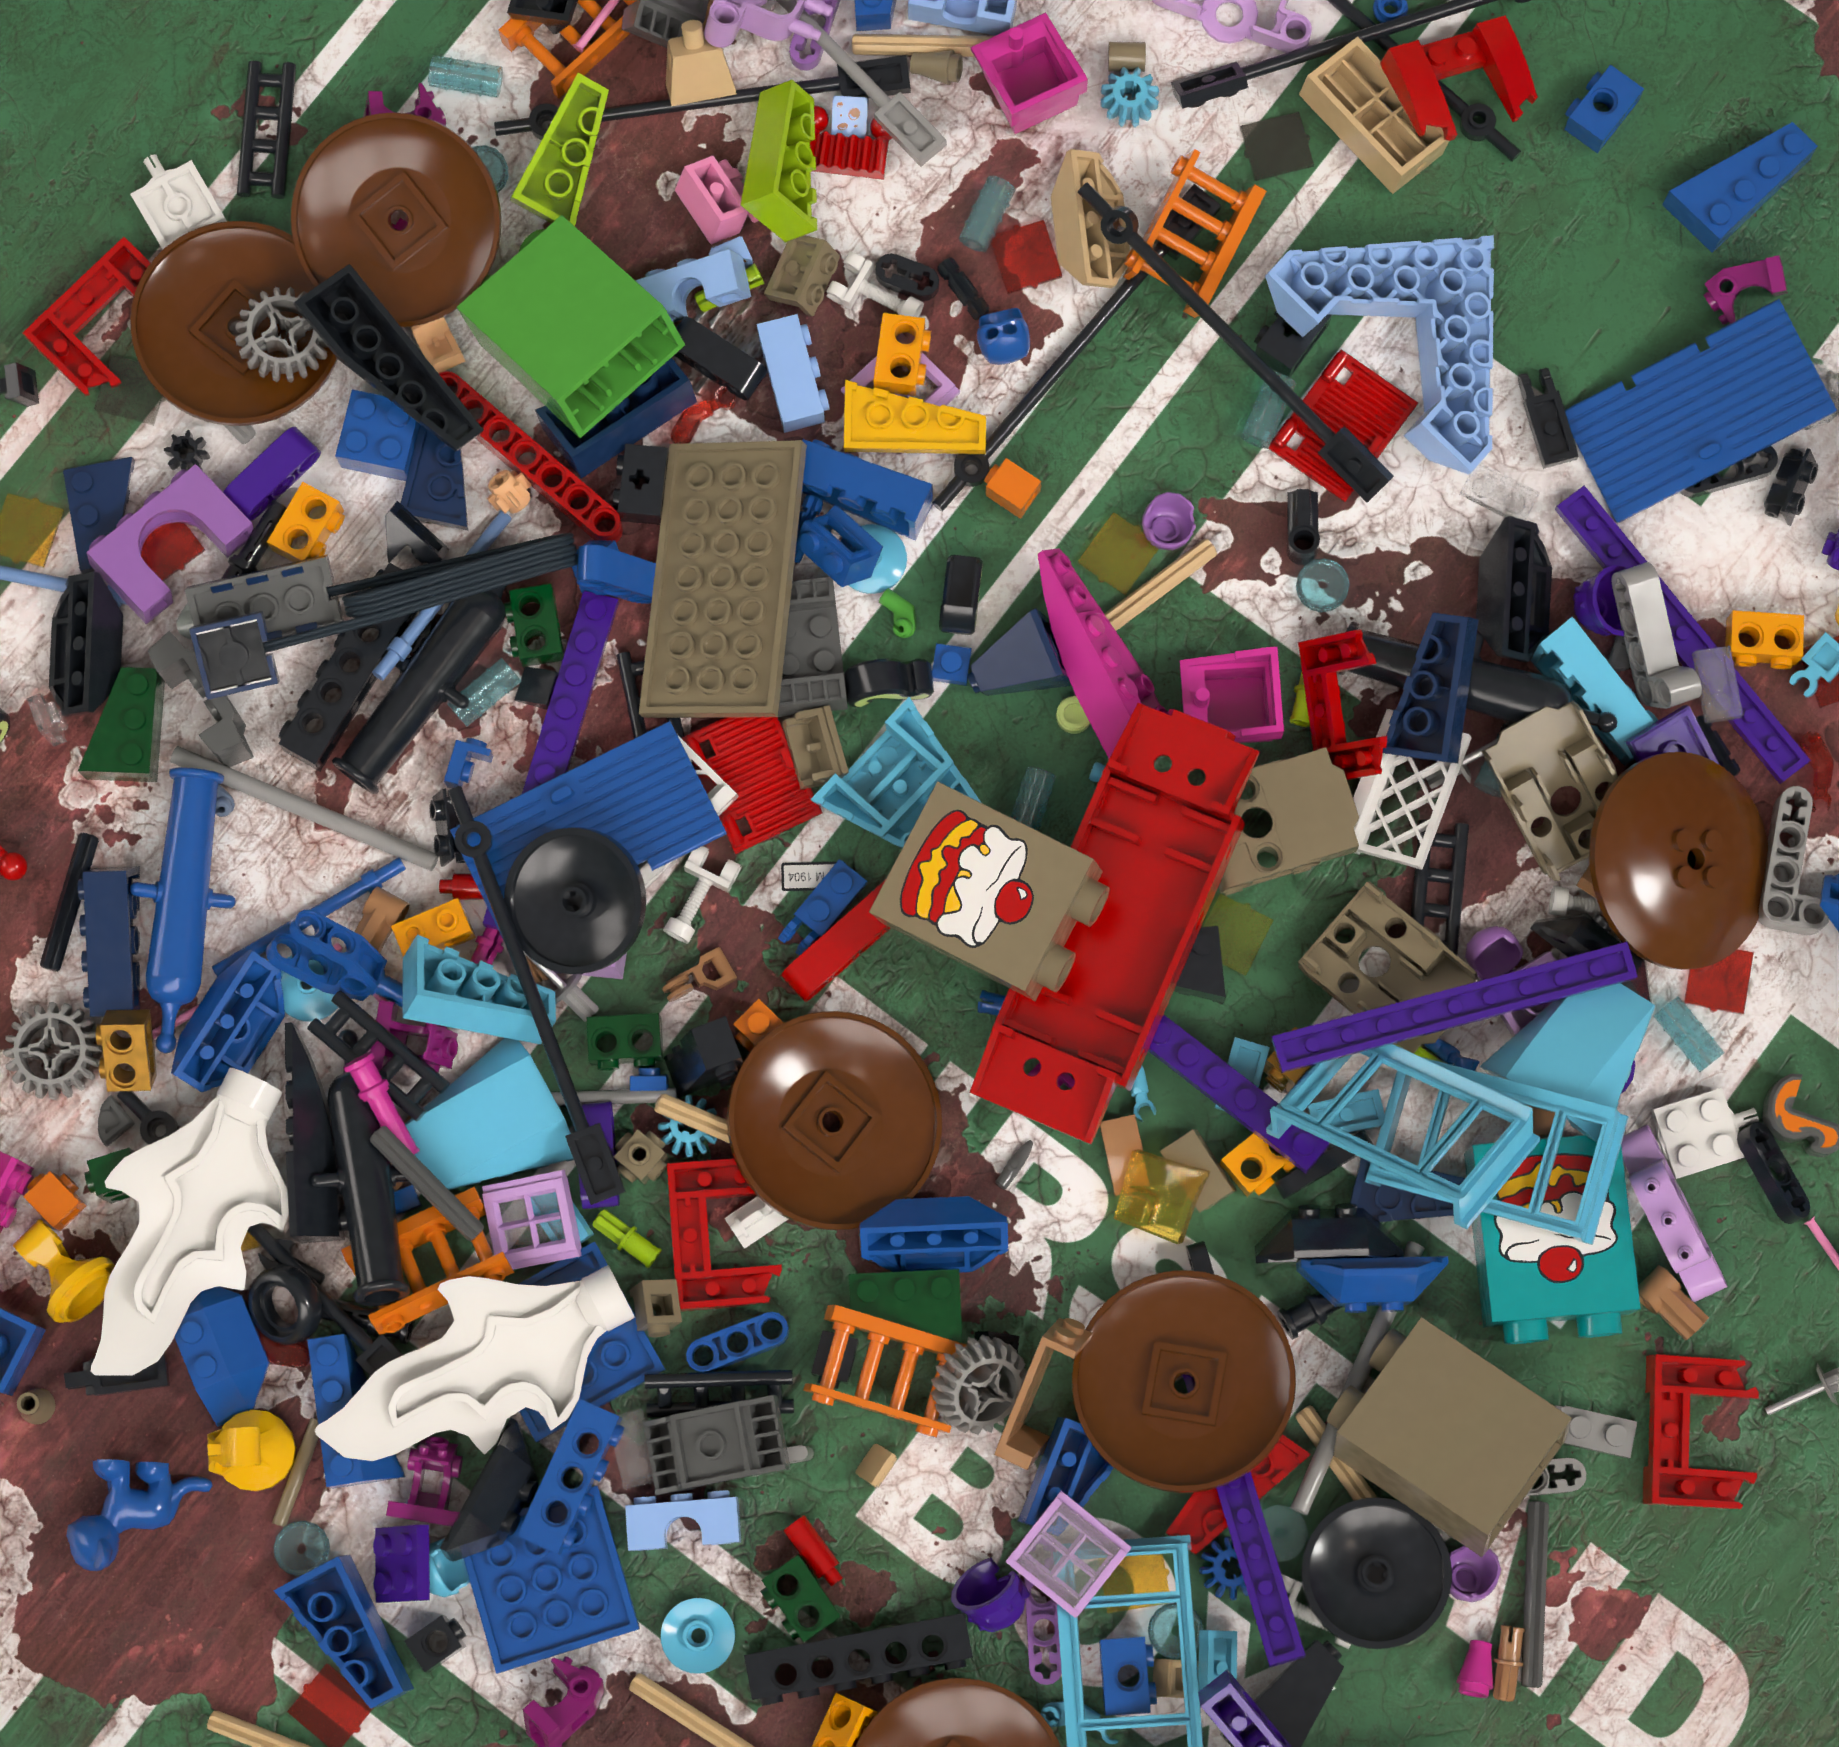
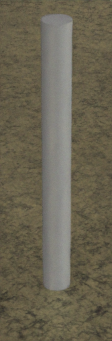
M668 1088V1090L630 1091V1089L576 1091L581 1104L609 1101L612 1104L656 1103L661 1094H667L677 1099L676 1088ZM551 1092L558 1106H566L561 1092Z

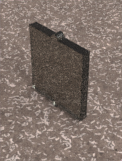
M1299 112L1240 126L1246 148L1244 157L1249 159L1255 181L1314 167L1308 145L1310 136L1305 134Z
M111 355L107 368L122 383L111 388L109 382L101 384L94 409L154 426L161 402H165L166 399L149 382L139 362Z

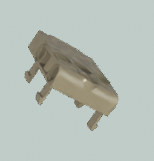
M1574 700L1559 709L1545 706L1501 730L1497 743L1481 751L1499 785L1500 793L1542 872L1554 881L1561 880L1560 872L1589 857L1591 833L1584 840H1578L1579 835L1586 829H1591L1592 831L1599 805L1612 783L1618 778L1609 755L1596 737L1583 710ZM1608 782V786L1603 792L1595 793V789L1600 783ZM1572 786L1578 789L1581 796L1577 809L1567 815L1554 812L1551 807V797L1554 792L1561 787ZM1545 817L1542 825L1537 828H1531L1536 818Z
M1326 747L1293 758L1273 761L1252 769L1246 785L1253 790L1254 796L1247 800L1240 799L1234 814L1242 816L1245 811L1251 808L1264 809L1272 818V828L1262 838L1249 837L1242 830L1218 888L1220 894L1224 893L1225 896L1243 891V888L1292 873L1296 875L1309 871L1311 867L1322 862L1357 851L1359 843L1354 827L1359 819V815L1344 770L1331 763ZM1262 852L1271 853L1276 859L1275 866L1271 868L1262 867L1257 861L1258 854Z
M1370 881L1365 883L1298 961L1299 969L1352 1014L1474 983L1478 980L1477 972L1451 952L1439 940L1440 937L1426 926L1423 927L1383 895L1384 892ZM1401 924L1407 928L1402 937L1396 939L1387 935L1391 926ZM1351 929L1355 932V937L1349 943H1340L1336 940L1340 931ZM1371 947L1384 949L1391 959L1387 972L1378 977L1367 976L1359 967V958L1362 952ZM1347 979H1356L1360 982L1358 989L1353 993H1344L1340 990L1342 983ZM1446 1030L1394 1043V1045L1415 1053L1422 1044L1435 1043Z

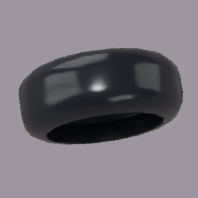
M281 1264L263 1270L252 1281L248 1294L249 1311L256 1327L268 1339L278 1344L292 1345L308 1339L318 1329L322 1317V1300L316 1285L307 1274L297 1267ZM276 1286L286 1288L295 1299L298 1317L294 1324L285 1322L276 1312L272 1301V1293Z

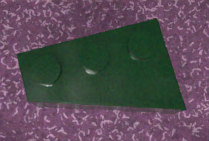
M121 667L78 769V772L86 780L157 782L165 681L155 668Z
M959 1269L849 1274L851 1310L962 1343Z

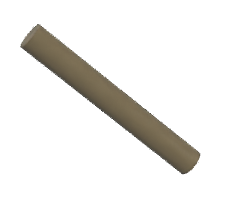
M310 1418L274 1515L273 1524L285 1528L287 1526L319 1439L315 1433V1429L318 1426L317 1419Z

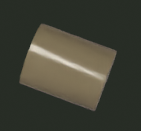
M1109 42L1108 72H1120L1123 67L1128 72H1134L1137 67L1141 69V72H1145V42Z

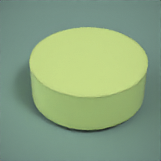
M1076 696L1068 697L1059 704L1056 719L1061 729L1071 734H1077L1089 727L1090 722Z

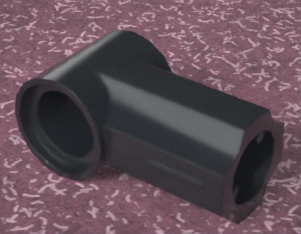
M1297 489L1287 492L1288 543L1286 551L1289 559L1297 565H1307L1313 562L1317 557L1319 549L1318 492L1311 491L1310 489ZM1305 539L1312 544V547L1307 550H1301L1295 546L1294 542Z

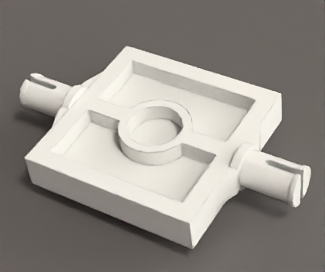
M156 154L150 155L156 168L153 167L148 157L144 159L143 163L153 178L144 187L130 195L162 250L174 240L190 231L214 223L227 222L192 160L176 169L165 171Z
M1722 1088L1651 1109L1656 1125V1141L1675 1179L1744 1158L1737 1142L1739 1128L1759 1122L1758 1116L1744 1120L1745 1117L1757 1114L1754 1108L1734 1114L1728 1107Z

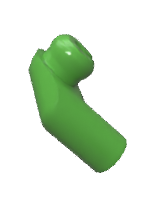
M887 588L878 603L893 612L894 634L900 638H908L914 634L917 627L915 607Z

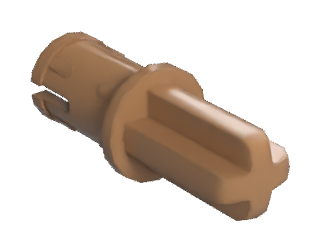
M1501 1625L1498 1658L1493 1660V1662L1497 1663L1493 1697L1497 1700L1510 1702L1515 1700L1519 1666H1523V1662H1520L1525 1628L1513 1627L1511 1642L1512 1626Z

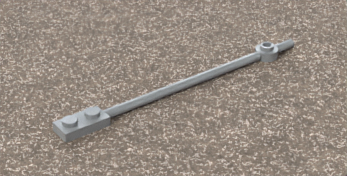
M776 0L788 13H791L797 4L796 0ZM803 10L799 20L821 31V36L816 42L878 105L880 109L874 113V119L920 167L947 145V141L941 133L901 92L890 99L826 31Z

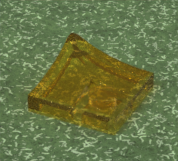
M1140 1149L1133 1150L1113 1219L1172 1243H1183L1192 1214L1210 1171L1178 1163Z

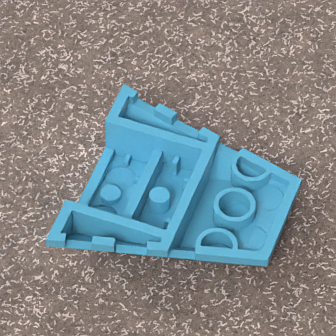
M910 697L885 721L886 731L850 767L849 773L843 778H840L835 773L811 798L812 802L900 848H903L937 781L981 803L966 779L954 765L947 751L944 750L935 737L928 723L922 718Z
M1621 983L1553 1001L1480 1067L1499 1078L1617 1109L1618 1100L1625 1082L1627 1083L1632 1063L1640 1049L1655 1005ZM1567 1116V1120L1573 1128L1596 1143L1598 1142L1602 1125Z
M503 1038L451 1083L442 1094H439L424 1107L426 1112L419 1121L416 1122L411 1118L405 1123L412 1139L420 1150L415 1156L448 1190L480 1183L483 1180L495 1177L501 1178L513 1175V1173L543 1168L550 1164L574 1160L565 1138L566 1135L571 1134L566 1120L531 1055L519 1040Z

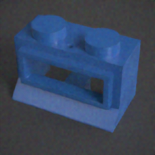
M834 505L824 515L804 521L796 542V547L840 587L870 578L883 548L877 540L837 505ZM832 529L842 537L841 541L831 533Z

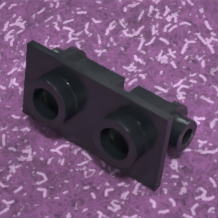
M1807 448L1805 454L1797 449H1790L1789 453L1784 454L1776 478L1786 481V486L1773 483L1764 503L1766 508L1764 513L1766 515L1778 518L1779 514H1783L1789 526L1792 525L1795 515L1801 514L1805 504L1804 493L1808 484H1812L1817 476L1818 464L1811 449Z
M446 788L441 789L432 797L433 800H431L429 806L430 818L432 821H435L437 835L434 837V852L436 856H440L441 867L446 866L453 859H456V863H466L461 852L457 849L454 837L450 829L456 827V824H460L449 793H446Z

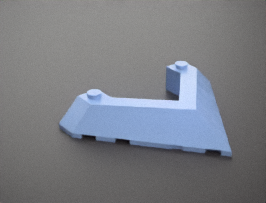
M1494 235L1462 240V238L1437 239L1426 243L1410 241L1369 244L1358 248H1348L1347 246L1321 248L1318 251L1302 252V249L1289 250L1265 275L1277 313L1302 337L1319 324L1327 314L1415 318L1424 413L1407 431L1404 437L1429 461L1466 474H1470L1492 450V435H1489V417L1492 416L1493 388H1490V369L1493 368V311H1491V299L1493 298L1494 269L1491 268V250L1494 249Z

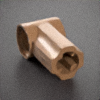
M376 887L364 905L363 917L354 932L363 936L380 953L393 931L391 926L404 921L410 903L380 887Z
M1658 1265L1638 1285L1640 1303L1650 1312L1656 1315L1658 1313L1684 1340H1688L1702 1327L1709 1317L1681 1291L1682 1286L1676 1278L1665 1268Z

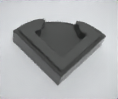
M1619 635L1615 637L1608 658V663L1615 672L1631 669L1624 636Z
M112 1095L104 1101L98 1118V1134L102 1143L108 1147L135 1123Z

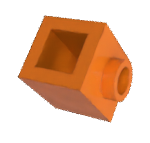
M1007 458L1001 466L995 464L984 479V482L987 483L986 496L1020 519L1041 491V481Z
M758 999L733 1024L737 1032L734 1038L750 1052L763 1037L784 1024V1022Z
M51 1171L46 1175L44 1173L39 1174L27 1186L29 1191L23 1196L53 1228L59 1231L66 1227L87 1206L75 1194L79 1187L65 1173L60 1177Z

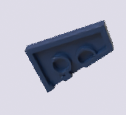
M421 424L400 503L418 520L469 531L462 450L460 448L455 452Z
M133 457L63 470L79 569L82 574L95 571L90 566L87 556L91 543L99 536H107L115 530L117 523L125 515L126 504H128L130 495L131 472H133L135 464Z
M1360 1157L1350 1203L1356 1204L1357 1208H1364L1378 1222L1454 1216L1453 1204L1382 1184L1379 1187L1366 1183L1365 1180L1371 1162ZM1434 1170L1431 1171V1173L1459 1186L1465 1180L1464 1177Z

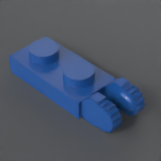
M839 859L794 913L795 917L784 928L778 939L783 943L790 941L804 923L812 932L798 945L795 953L800 956L837 922L867 885V880Z

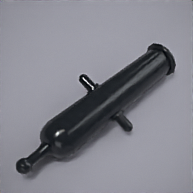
M507 585L452 601L413 657H406L404 661L399 660L395 667L400 670V675L342 757L333 758V765L341 773L366 791L377 794L379 792L377 784L443 702L448 701L460 709H466L469 706L468 697L457 691L455 686L501 630L506 617L505 606L501 599Z
M1351 622L1346 632L1362 629H1359L1356 622ZM1362 630V639L1369 653H1373L1377 664L1348 670L1347 672L1403 689L1406 678L1410 676L1415 664V656L1420 644ZM1477 633L1466 709L1514 724L1545 706L1559 709L1572 701L1571 691L1568 687L1554 678L1482 660L1479 655L1484 638L1480 633ZM1346 671L1339 672L1338 674L1344 675ZM1581 707L1590 725L1597 726L1600 731L1610 733L1616 729L1618 721L1613 713H1597Z
M345 1029L338 1035L352 1048L359 1040L356 1032L350 1029ZM343 1070V1074L337 1076L331 1083L327 1097L338 1168L334 1173L314 1175L311 1182L315 1188L337 1187L338 1191L342 1190L358 1287L353 1293L355 1302L365 1306L393 1304L410 1293L408 1283L403 1281L393 1187L396 1186V1182H407L408 1180L370 1142L372 1134L381 1126L367 1101L363 1102L358 1097L360 1091L350 1072Z

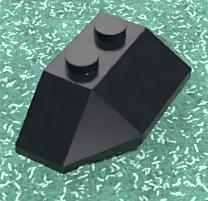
M1507 516L1503 519L1479 558L1476 619L1479 621L1477 629L1497 656L1526 663L1533 658V654L1539 644L1549 636L1552 565L1546 548L1538 536L1540 531L1537 523Z
M95 571L68 576L65 584L67 588L61 595L52 617L49 689L55 702L60 707L61 714L67 717L93 713L109 697L121 669L123 613L102 576Z
M1585 913L1536 920L1530 928L1567 957L1623 943L1611 931L1612 929L1606 919L1598 913L1594 917ZM1630 950L1638 977L1621 984L1652 1003L1646 960Z
M1352 1203L1337 1204L1335 1209H1320L1319 1205L1314 1204L1300 1205L1298 1210H1290L1254 1247L1256 1263L1298 1262L1301 1259L1404 1257L1401 1242L1364 1208H1357V1205Z
M511 1417L448 1535L440 1546L441 1551L450 1561L454 1562L502 1545L506 1537L513 1535L521 1518L519 1513L525 1502L529 1503L536 1494L538 1477L524 1432L518 1421Z

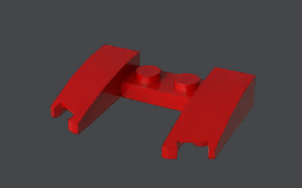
M1506 15L1477 23L1471 32L1421 45L1419 40L1391 47L1380 62L1418 136L1422 137L1426 132V125L1442 128L1444 140H1455L1458 135L1445 96L1438 82L1440 79L1483 67L1512 122L1518 121L1522 116L1523 111L1519 106L1526 99L1533 104L1538 98L1527 61Z
M125 237L120 239L23 332L25 338L85 396L90 395L88 388L107 382L113 388L122 383L75 335L124 289L134 298L140 279L151 262Z
M1353 630L1298 642L1313 751L1326 747L1331 763L1344 770L1347 780L1382 774V768L1380 767L1383 748H1386L1387 736L1346 742L1337 673L1377 664L1373 653H1369L1362 639V630Z
M735 1159L667 1163L674 1273L677 1281L680 1311L769 1303L771 1298L764 1296L772 1274L780 1277L782 1264L711 1270L706 1200L756 1195L742 1176Z
M1660 1354L1646 1356L1645 1393H1650L1648 1466L1643 1467V1504L1742 1509L1743 1504L1734 1501L1743 1481L1754 1484L1757 1479V1473L1689 1468L1690 1396L1759 1398L1757 1388L1752 1387L1746 1390L1738 1374L1737 1368L1746 1365L1744 1360Z

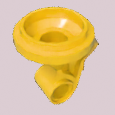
M38 1219L13 1244V1247L33 1267L37 1268L40 1265L49 1270L51 1292L47 1306L49 1316L59 1323L80 1320L103 1302L104 1292L115 1265L109 1258L105 1257L83 1260L71 1259L60 1237L45 1222Z
M249 1410L238 1413L228 1420L222 1429L207 1434L209 1472L222 1475L226 1481L239 1489L261 1491L272 1488L286 1478L294 1464L296 1445L293 1433L284 1420L271 1412Z

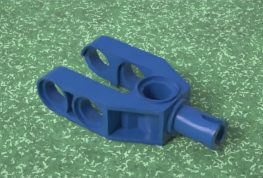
M303 910L299 912L289 923L290 933L278 934L266 947L267 959L274 967L322 992L335 995L341 990L349 998L363 1001L369 995L376 993L394 1002L397 1006L403 1007V983L385 974L384 968L387 960L363 936L316 911ZM299 921L309 922L314 928V936L304 934L299 927ZM331 938L341 939L346 945V952L342 953L334 949ZM277 944L287 945L292 951V958L282 957L277 951ZM309 960L318 961L323 966L324 974L318 975L312 972L309 968Z

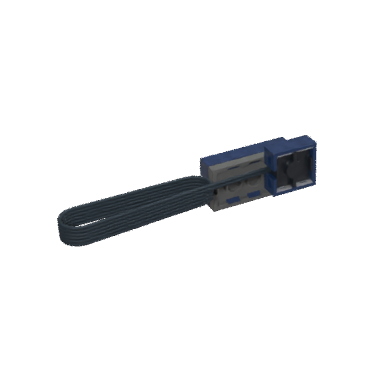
M562 533L331 586L335 581L328 554L188 586L185 589L188 603L177 619V629L181 635L192 640L207 700L278 684L280 679L273 653L267 654V652L377 624L549 572L575 566L578 562V554H575L577 553L576 544H574L575 539L573 538V533ZM351 593L342 598L344 606H347L345 611L348 617L366 616L344 621L338 595Z

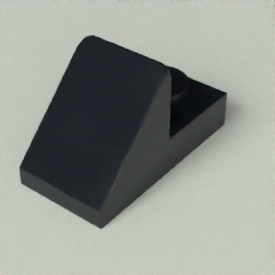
M511 0L507 13L512 19L543 23L552 34H558L571 24L578 0Z
M398 501L386 513L388 562H391L406 545L411 548L413 556L423 564L439 562L445 557L449 548Z

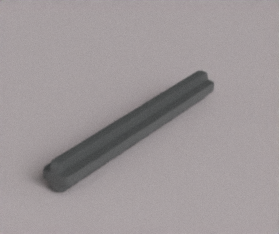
M1542 1501L1529 1502L1527 1519L1523 1621L1525 1632H1523L1521 1684L1524 1687L1539 1688L1543 1683L1549 1504Z

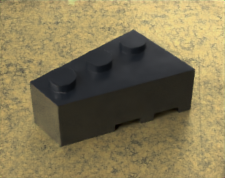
M1218 926L1200 928L1174 989L1175 992H1179L1182 995L1209 999L1221 1004L1224 1003L1226 994Z
M726 1016L691 1029L680 1040L682 1048L680 1045L674 1046L672 1048L673 1054L671 1053L664 1057L679 1098L720 1083L721 1087L733 1084L734 1078L743 1063Z

